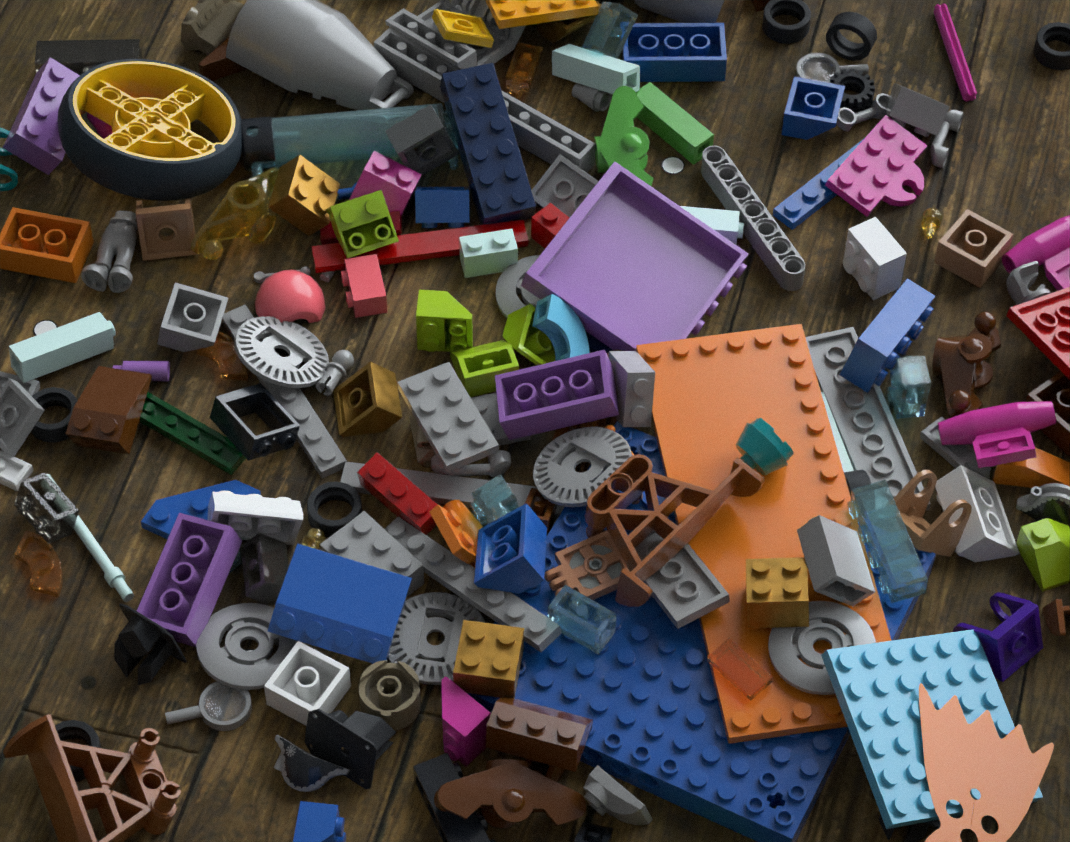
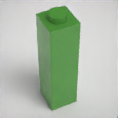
M651 82L640 88L636 94L642 102L644 109L637 118L693 165L702 160L704 149L708 146H713L714 134Z

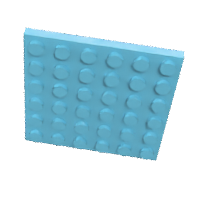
M974 629L829 649L821 655L886 829L939 820L929 792L924 766L919 709V685L921 683L927 690L936 710L941 709L956 695L968 724L973 723L981 714L989 710L1001 739L1015 728L984 649ZM1039 786L1031 803L1037 802L1043 797ZM975 788L971 789L970 794L972 798L979 800L981 797L980 792ZM949 800L946 803L947 813L951 817L963 815V808L958 801Z

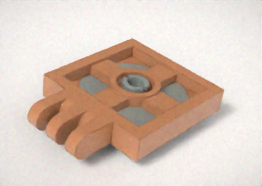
M606 530L556 552L555 561L559 566L546 571L544 578L547 582H550L549 586L552 591H556L555 596L558 600L576 593L581 602L586 604L617 590L620 573L624 568L628 569L609 531Z

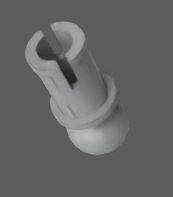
M338 350L333 355L332 362L327 364L326 372L316 384V388L320 393L327 387L324 395H331L338 382L346 377V371L352 368L354 364L352 353L348 350Z

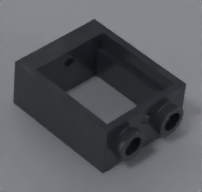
M261 383L215 396L209 417L248 461L293 447L300 428L298 422ZM256 413L272 431L255 436L240 417Z

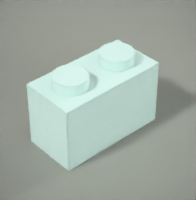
M513 229L459 237L460 261L465 278L500 273L508 266L518 263V248Z

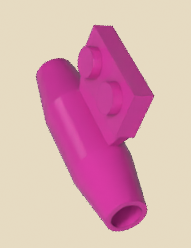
M1070 215L1059 218L1026 236L1002 256V264L1006 271L1011 273L1019 266L1038 261V266L1044 265L1045 276L1058 291L1070 287Z
M1052 401L1014 402L968 411L937 424L942 445H973L978 468L1036 458L1031 433L1056 424V417Z

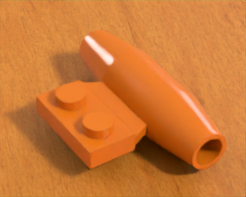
M461 500L449 501L443 507L437 505L429 512L452 554L475 568L478 530L483 528V526Z

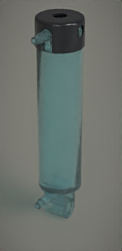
M442 103L273 118L269 116L241 119L244 169L252 171L253 180L257 187L263 185V170L281 167L298 155L303 156L312 164L370 159L374 151L386 157H399L385 131L429 105H432L457 149L458 147L448 113L443 111ZM458 155L448 160L452 170L458 168Z

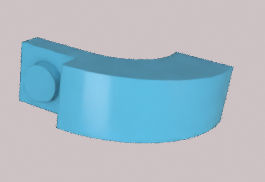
M553 294L537 301L532 327L541 330L548 336L555 350V361L588 354V338L583 324L574 310L566 302Z

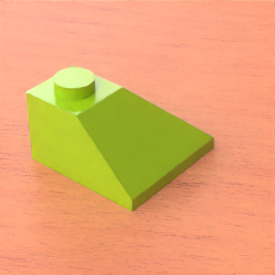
M528 304L508 314L502 336L516 351L535 365L554 362L556 356L553 344L545 333L532 327L536 308Z
M1049 518L1021 526L1016 545L1041 591L1044 592L1070 583V527Z

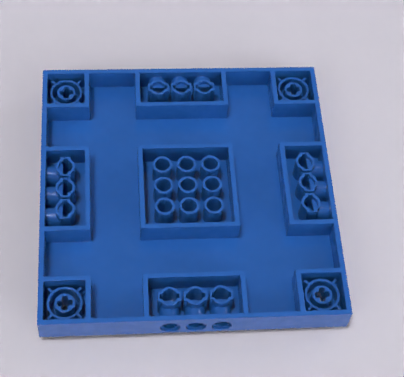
M617 421L614 425L616 432L627 441L634 455L640 454L648 457L653 465L652 472L665 476L656 437L632 427H623ZM645 491L643 492V499H639L640 502L638 504H630L626 509L648 511ZM657 495L660 505L666 498ZM586 506L564 507L546 537L545 572L559 566L555 561L556 552L588 539L586 535L588 524L585 521ZM673 511L667 518L676 524ZM858 522L891 640H898L932 572L936 553L917 550L907 541ZM625 530V531H626L627 535H629L633 530ZM545 578L536 588H529L520 594L512 593L560 625L562 631L542 652H539L524 641L515 699L593 719V724L580 758L581 762L594 768L598 765L607 774L757 842L797 841L850 735L848 727L728 744L699 618L677 629L652 595L643 605L629 607L615 601L617 590L586 604L581 602L576 593L558 600L555 596L556 591H552L549 586L550 582H547ZM467 693L490 713L495 702L500 699V697Z

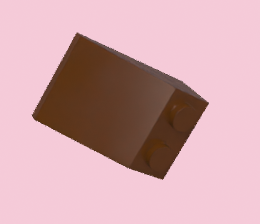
M98 366L73 408L66 435L77 446L130 454L152 375Z

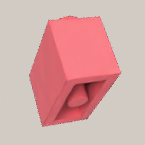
M377 254L344 259L345 270L341 271L343 287L348 286L349 291L345 292L348 308L353 307L355 318L387 313L386 292Z

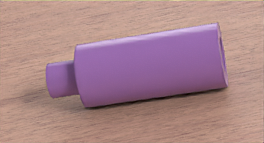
M123 361V365H113L115 369L151 374V381H169L170 378L169 361Z

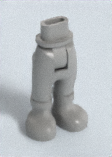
M117 211L115 217L110 219L100 239L95 264L85 266L82 271L81 278L90 288L97 291H105L108 282L112 292L120 293L126 291L131 286L133 276L130 272V263L136 246V230L138 227L134 212ZM114 255H117L116 261H115V263H114V266H113V268L111 269V263H112L113 257H114Z

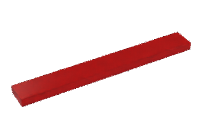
M524 220L397 235L398 242L351 258L377 254L379 265L456 256L460 255L459 237L513 229L517 248L527 247L529 240ZM340 243L311 246L316 273L345 270L344 259H347Z

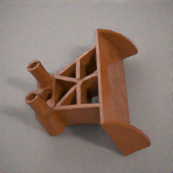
M637 454L628 458L590 494L585 512V521L588 524L586 528L587 537L590 538L604 532L606 527L628 569L624 568L620 573L615 601L629 607H639L646 603L653 591L644 581L671 560L701 530L730 495L739 497L752 496L761 489L765 479L737 457L733 462L731 474L712 491L653 473L652 462L644 455ZM615 490L622 491L623 493H617ZM645 491L648 511L626 509L630 504H638L640 502L639 499H643V492ZM657 495L666 498L660 505ZM681 503L697 507L678 526L667 518ZM625 530L633 531L629 535H627ZM654 530L664 540L641 561L635 548Z
M48 714L18 731L3 750L5 758L28 754L59 842H97L86 812L89 809H98L107 836L99 842H123L143 827L151 834H162L168 829L176 813V800L181 793V789L177 790L179 785L173 781H167L155 751V747L160 740V736L157 737L159 733L155 729H143L138 742L133 743L128 752L124 753L60 741L51 714ZM70 766L83 768L90 789L78 790ZM103 772L112 773L107 781ZM122 776L125 778L132 798L112 790Z

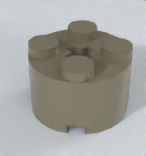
M383 660L370 665L360 678L359 700L361 712L381 717L394 731L410 725L421 711L420 684L414 669L400 661H397V663H387V660Z

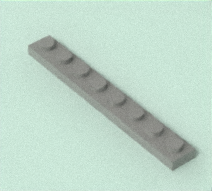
M243 305L224 313L222 323L234 340L239 327L254 317L247 306ZM257 376L260 383L300 425L296 439L321 478L344 469L347 460L301 389L279 386Z
M397 517L385 528L392 537L423 564L424 573L500 625L524 628V641L539 652L546 649L562 633L560 625L511 592L477 587L474 584V567L454 556L452 552L400 517Z

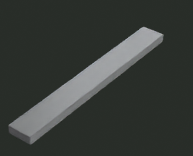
M345 462L340 482L349 484L358 493L371 494L360 485L357 474L365 464ZM396 468L438 504H446L452 500H461L468 508L510 513L524 505L531 488H536L535 486ZM557 505L554 519H558L565 506Z

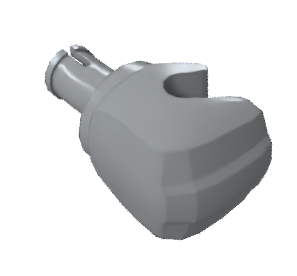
M1038 261L1019 266L1010 273L1006 284L1008 293L1016 305L1051 293L1048 289H1045L1044 284H1041L1036 291L1028 289L1034 284L1038 276Z

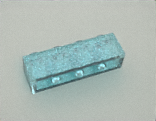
M886 480L852 489L851 501L847 503L848 510L852 519L857 518L859 524L858 534L862 543H867L870 550L868 551V558L872 568L878 569L880 574L878 580L882 593L888 594L891 603L926 594L927 576Z

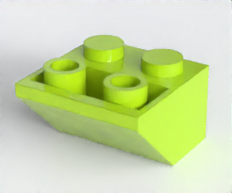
M382 190L327 208L334 233L347 259L399 241Z
M419 290L416 311L418 350L454 352L473 347L472 314L447 291Z
M504 340L450 352L456 374L470 397L495 392V375L519 370V364L512 345Z

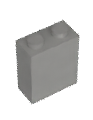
M609 351V360L614 369L619 415L614 417L623 427H651L655 371L637 351Z
M821 515L811 518L805 525L797 529L814 591L852 607L875 593L857 531Z

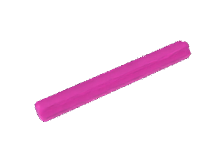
M944 3L941 5L937 4L934 7V15L962 98L966 102L969 100L974 101L977 91L948 7Z

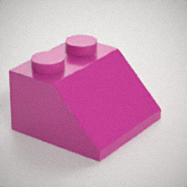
M374 151L349 200L382 190L389 212L400 211L402 216L422 174Z
M445 676L441 680L444 752L449 754L451 760H458L466 767L486 748V725L491 713Z

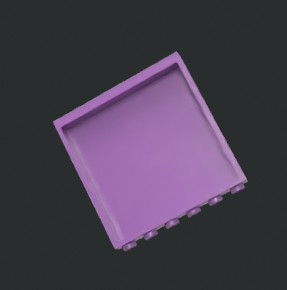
M614 161L526 272L521 286L540 300L550 294L562 299L577 314L585 331L612 350L636 351V345L687 339L691 333L696 336L705 324L702 320L706 314L710 317L718 307L717 298L719 296L724 298L732 288L731 279L733 277L738 279L746 269L747 265L743 262L748 253Z

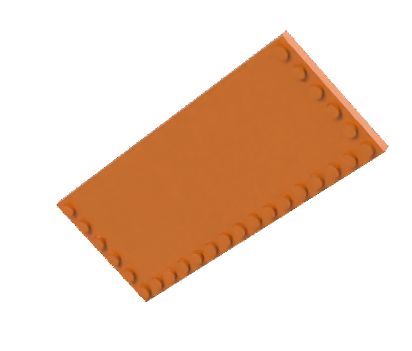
M802 324L636 345L638 354L655 371L651 418L666 477L714 491L731 474L734 460L737 457L740 459L742 456L736 448V443L746 423L751 424L757 418H762L773 427L778 437L783 442L786 441L794 452L787 461V466L764 476L756 469H753L765 479L761 489L748 497L730 495L710 520L688 542L728 592L730 602L699 618L728 744L848 727L836 694L817 695L803 692L788 684L775 671L768 651L769 635L772 628H748L746 559L804 557L797 529L805 525L811 518L821 515L857 531L875 593L852 607L814 591L807 568L809 602L828 601L844 605L864 618L873 631L876 643L892 641ZM681 503L674 510L677 526L697 507ZM818 640L813 644V649L820 654L832 648L831 644L825 640ZM798 658L801 662H803L804 664H806V663L802 660V658Z

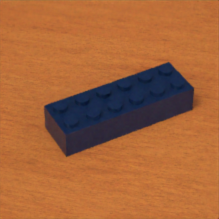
M488 63L442 73L440 89L480 225L531 219L534 215L536 204L494 64Z

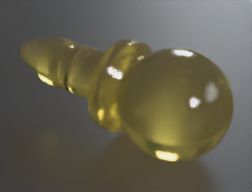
M936 208L926 209L921 216V225L927 239L934 236L943 220L942 213Z

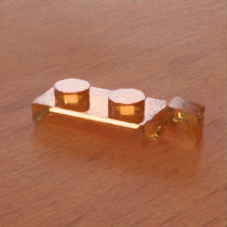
M517 43L506 74L505 88L509 89L508 93L510 96L519 101L522 91L528 92L529 88L531 89L542 56L543 47Z

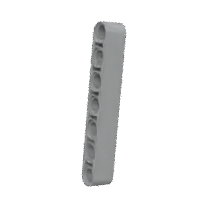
M708 146L702 154L701 174L726 210L740 211L739 222L744 223L743 234L779 285L787 291L800 289L803 285L806 265L803 258L725 150L719 146Z

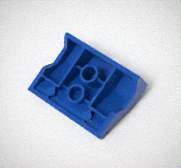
M297 544L277 598L267 632L373 664L378 661H388L390 647L412 578Z

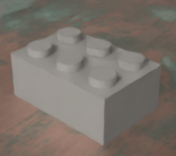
M365 511L320 544L321 551L411 577L412 581L407 597L424 584L423 564Z

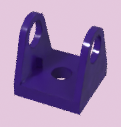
M997 592L990 597V606L1003 623L993 631L966 623H959L953 628V632L974 629V632L979 637L994 677L1004 682L1043 649L1038 605L1026 599ZM998 601L1003 602L1009 608L1011 616L1002 611Z

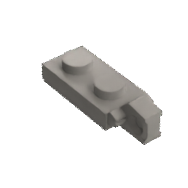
M940 417L921 431L920 438L954 468L962 465L989 479L991 468H978L973 445L941 444L937 423L944 421L943 417Z

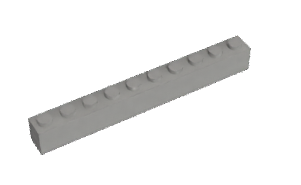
M388 28L374 41L375 49L395 69L398 77L445 103L440 89L442 73L461 70L462 68L457 67L392 28ZM502 91L518 146L551 165L559 154L586 173L595 165L596 144Z

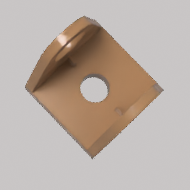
M191 198L185 199V204L149 208L143 207L142 200L136 202V219L143 261L197 255ZM163 228H170L174 231L169 236H163L159 233Z
M923 470L917 473L889 502L880 517L917 550L951 557L961 539L972 507L964 499L957 500L949 505L932 524H929L923 518V515L936 486L937 476L931 470ZM929 478L926 487L921 492L914 494L919 482ZM963 508L961 516L955 522L949 524L952 514L956 510Z

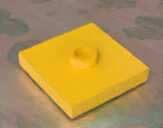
M434 9L432 19L443 39L492 48L494 39L481 17Z

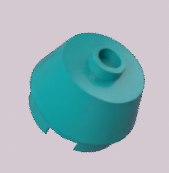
M757 418L751 424L746 423L736 443V448L742 454L740 459L765 476L787 466V461L794 452L786 441L783 442L778 437L773 427L762 418Z

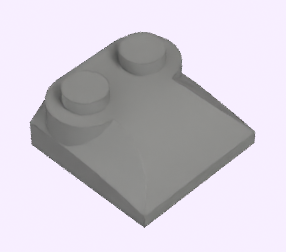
M597 765L589 774L583 787L586 792L584 798L589 802V806L599 815L603 816L605 813H608L619 821L633 825L650 824L653 819L646 806Z

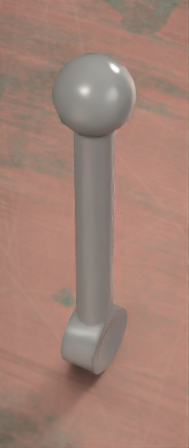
M306 266L297 270L307 275H310L311 272ZM259 271L254 274V280L257 283H262L275 273L264 274Z

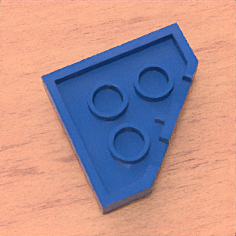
M233 480L158 499L141 520V525L143 529L168 539L179 513L208 520V504L212 492L230 491L238 495H261V491L240 481Z

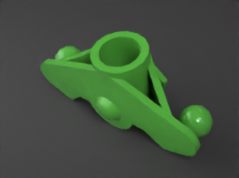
M621 86L614 91L602 135L594 136L597 173H606L615 161L652 186L653 177L644 171L648 161L649 139L642 129L634 127L633 122L644 109V106L636 92L629 86Z

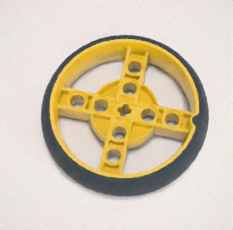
M122 59L94 66L81 74L70 85L62 98L58 110V133L62 146L72 163L94 182L112 191L135 198L173 201L193 198L207 193L228 178L235 169L242 154L241 117L227 93L205 76L168 62L149 59ZM88 112L112 126V134L105 139L101 138L90 129L81 116ZM198 119L215 134L220 143L213 144L192 132L190 123Z

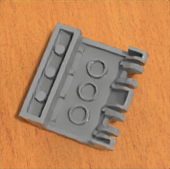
M441 0L418 16L403 8L385 20L387 26L462 69L496 63L514 50L526 27L525 25L499 29L485 0ZM434 9L481 17L494 39L492 48L443 39L432 19Z

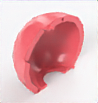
M283 270L271 275L261 284L255 299V309L258 317H275L281 323L283 321L293 322L298 319H306L308 323H313L322 319L325 311V300L322 289L312 277L297 270Z

